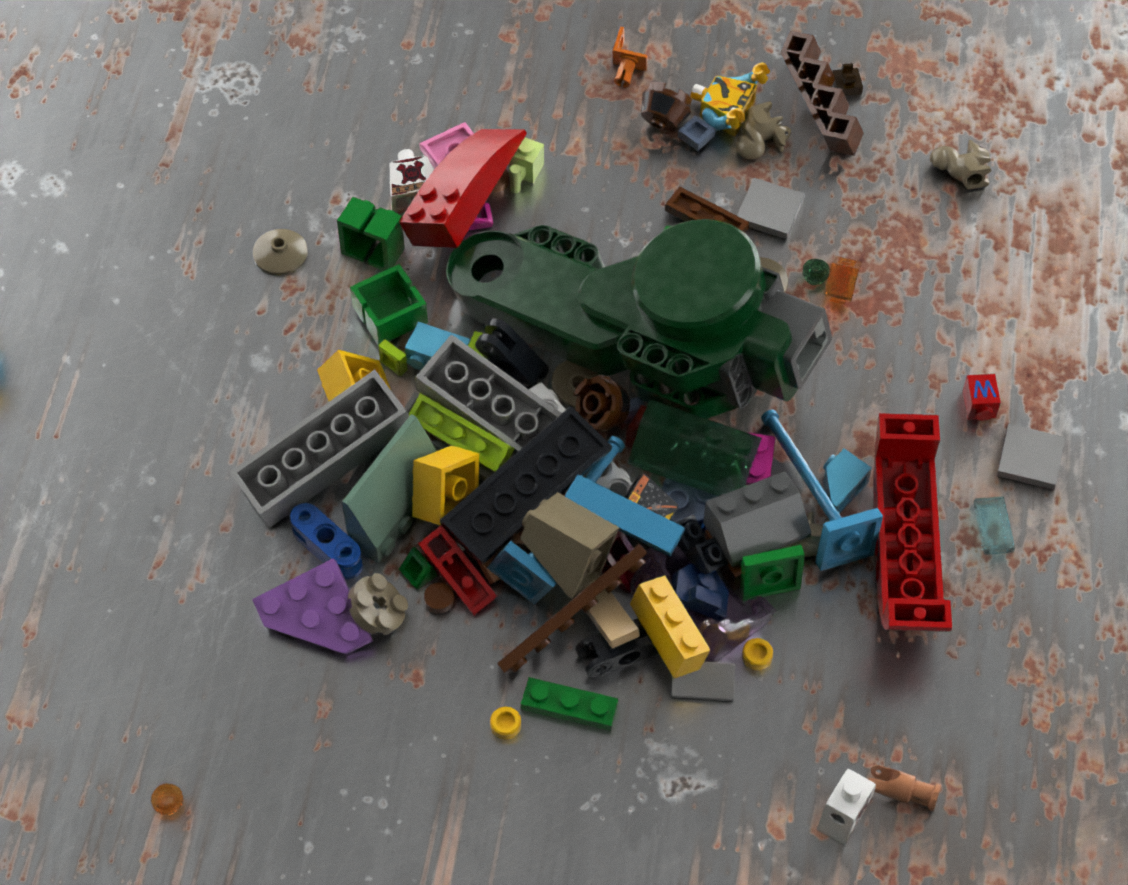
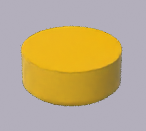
M754 638L745 643L742 651V660L748 668L763 670L771 664L773 648L769 642L761 638Z
M506 706L496 709L490 717L492 733L504 740L517 736L521 730V716L518 711Z

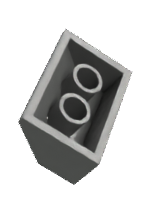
M785 471L710 499L705 503L703 524L712 538H716L731 567L741 564L742 557L777 550L811 536V529L800 492Z

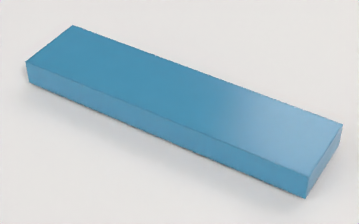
M577 474L565 494V497L618 526L619 531L668 556H671L685 531L683 526Z

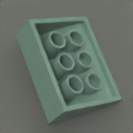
M412 414L342 501L347 535L359 545L361 554L377 563L381 561L384 555L388 556L393 551L397 538L401 533L405 534L412 525L413 460L437 451L417 417Z

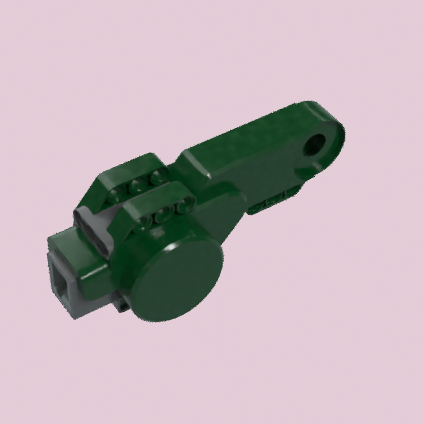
M697 219L673 225L652 238L638 256L608 266L604 265L597 246L547 225H538L516 234L495 230L483 231L464 239L458 248L452 251L446 265L448 282L461 308L471 318L485 325L490 319L502 320L526 343L600 375L610 376L629 369L631 371L630 381L637 397L644 402L691 422H700L736 408L743 409L750 403L757 390L786 402L791 400L796 391L802 388L832 340L825 308L785 293L780 275L777 272L762 267L758 251L752 240L737 227L718 220ZM494 270L502 271L497 279L491 282H480L481 278L488 272Z

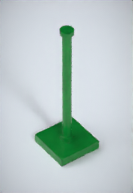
M721 429L714 434V437L718 439L735 490L747 485L730 441L732 439L731 433L728 429ZM802 545L742 557L740 582L742 600L747 601L801 589L805 557Z

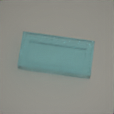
M1004 496L975 498L973 505L984 555L1013 553L1015 544Z

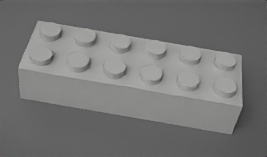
M373 370L232 469L230 474L270 528L289 515L295 506L306 503L385 447L409 418V414L376 370Z

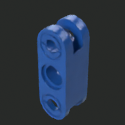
M310 503L298 504L291 510L290 521L293 536L318 560L325 563L334 558L345 580L354 579L362 572L363 564L359 545L323 512ZM326 539L332 540L329 543H321V541Z

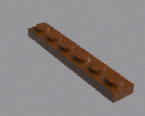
M638 544L497 663L504 673L509 669L513 673L519 670L528 662L524 656L533 649L539 653L552 642L548 638L549 635L557 629L562 633L575 622L572 618L574 614L580 609L586 613L599 602L596 599L599 593L605 589L609 594L620 585L622 581L619 577L624 572L629 570L633 574L645 564L646 561L642 558L647 554L645 549Z

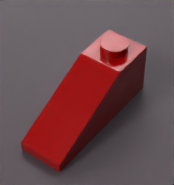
M442 525L415 544L421 554L434 567L437 574L452 588L455 595L473 615L498 597Z

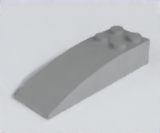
M452 334L415 377L416 390L430 397L514 447L512 456L562 414Z

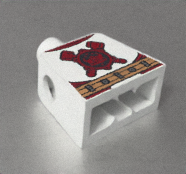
M410 149L400 151L397 155L398 160L389 163L392 210L395 212L407 210L423 183L434 170L427 156L414 157L413 151Z
M847 769L824 807L817 830L845 846L872 801L876 784ZM840 815L845 822H838L833 817Z

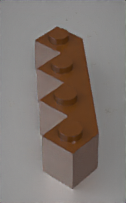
M790 31L780 53L830 151L855 156L864 132L857 117L846 115L850 105L843 90L832 87L835 77L828 62L818 60L821 50L814 35Z

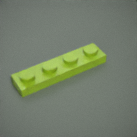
M422 393L419 394L409 412V416L412 414L417 417L423 429L446 443L479 453V462L493 471H497L505 464L515 449Z

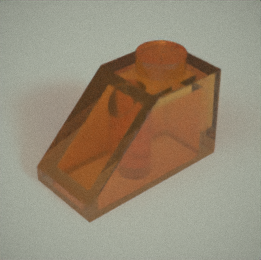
M840 256L834 257L824 295L830 296V301L846 304V300L852 301L862 261Z

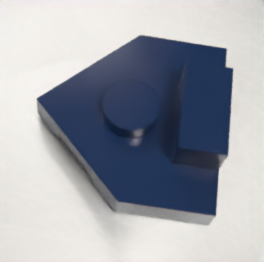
M691 563L673 574L672 588L684 607L720 622L726 619L729 591L716 570L705 575Z

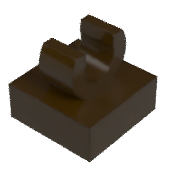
M853 63L842 64L841 69L832 70L835 77L834 88L842 89L845 96L862 94L863 84L859 69L853 68Z

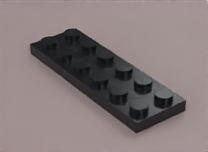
M570 406L440 519V524L482 566L524 529L522 521L529 510H535L544 499L548 500L557 492L562 495L570 488L577 474L581 476L586 474L612 450V445Z

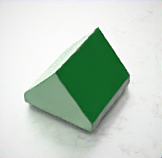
M412 547L399 567L400 572L416 589L422 588L438 576L434 567L416 547Z

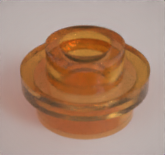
M168 783L158 786L151 796V804L154 810L161 815L176 813L182 807L184 801L180 788ZM166 797L173 798V801L169 804L162 803Z

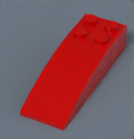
M480 129L461 142L436 166L399 221L412 246L458 248L527 134L525 129Z

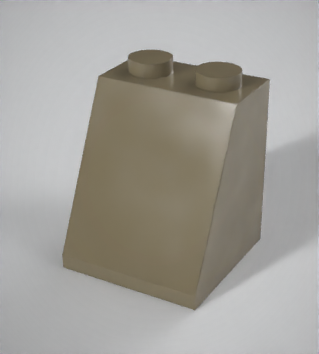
M557 492L548 500L544 499L535 510L527 512L522 521L524 530L520 539L567 596L574 599L601 575L619 527Z

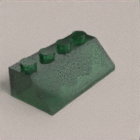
M650 399L640 422L627 464L721 496L746 486L762 438Z

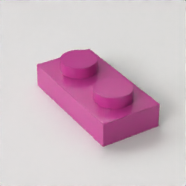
M747 433L741 471L746 485L771 477L775 436Z

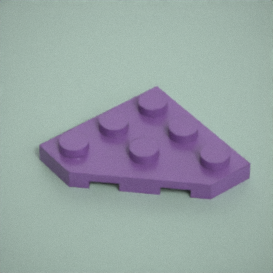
M334 558L252 599L263 625L275 631L346 655L373 642L371 634L363 630L351 616L349 611L352 608L351 598L348 600L350 589Z

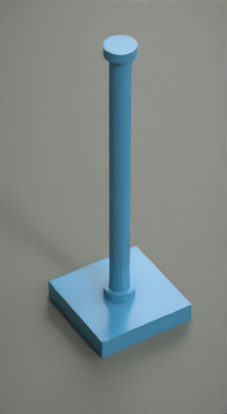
M776 410L766 411L761 417L762 422L765 426L770 427L829 519V522L823 524L815 561L820 571L874 556L883 519L879 509L874 508L842 518L779 422V415Z
M610 437L607 442L612 445V450L591 468L585 478L596 483L615 455L623 451L625 444L618 437ZM512 541L506 545L487 567V569L534 605L557 583L532 552L527 554Z

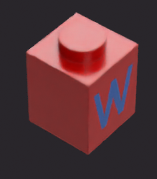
M967 375L962 390L967 419L985 421L996 418L1001 404L996 375Z

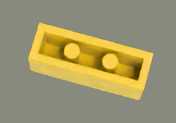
M666 576L639 584L630 602V606L673 678L675 679L700 670L710 652V648Z

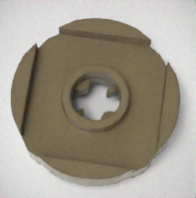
M375 573L372 576L363 577L348 592V600L351 598L352 608L349 609L351 616L366 632L371 634L380 632L384 633L383 635H388L402 624L405 618V611L408 608L407 599L400 595L398 590L382 574ZM375 602L380 606L378 610L373 606Z

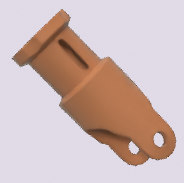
M874 765L871 768V774L875 778H869L868 780L876 784V793L904 803L912 801L927 806L930 811L934 812L941 784L931 785L916 780L914 775L880 765Z

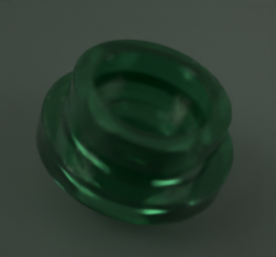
M810 259L803 265L802 274L809 284L820 285L829 278L830 267L821 259Z

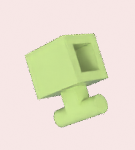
M528 138L523 139L509 162L510 191L512 193L520 192L522 180L534 183L544 166V144Z

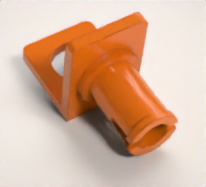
M620 26L612 50L613 64L619 65L614 83L621 87L622 81H625L623 87L626 88L630 86L634 69L647 71L648 56L622 49L625 32L624 27Z

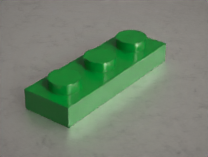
M528 677L521 701V710L611 731L619 698Z

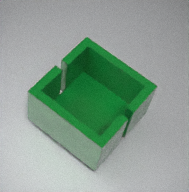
M352 197L337 219L341 254L363 262L378 240L380 242L368 259L367 264L383 271L394 267L405 250L403 229L399 223L402 216L393 210H386L381 207L376 209L375 205L368 200Z
M400 264L350 286L352 307L362 322L366 324L377 345L385 339L389 342L414 330L418 322L428 323L427 303L416 287L412 286V281Z

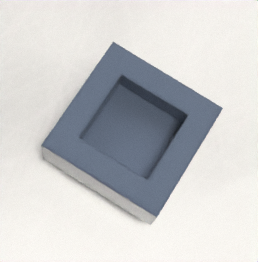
M695 115L678 130V138L699 151L715 136L716 129Z

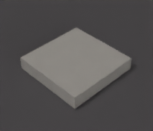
M753 178L737 216L748 221L749 228L787 239L803 203L805 193Z
M1008 423L997 476L1055 490L1066 437Z

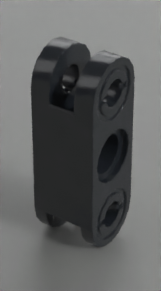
M490 319L484 328L486 334H481L475 343L477 350L488 361L527 389L538 384L536 382L537 378H546L549 367L506 322L499 319Z
M638 618L632 621L638 627L640 636L612 649L601 632L583 639L576 645L575 650L579 657L592 656L593 661L585 667L588 677H599L658 654L657 649Z

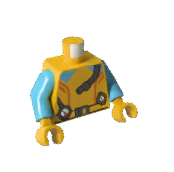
M758 63L753 67L752 72L743 76H716L709 88L695 84L690 97L701 102V119L714 127L716 131L723 130L736 137L742 123L745 121L746 111L755 103L757 82L765 84L768 80L766 74H769L770 70L765 63Z

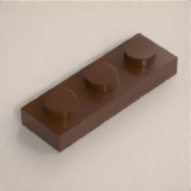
M680 186L665 204L666 212L685 222L697 219L718 220L729 223L744 233L749 228L748 221Z

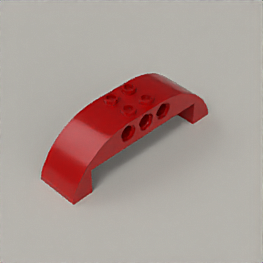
M879 413L874 455L873 509L878 508L883 515L875 548V567L879 614L885 630L951 632L952 630L951 600H944L935 468V457L940 443L939 415Z

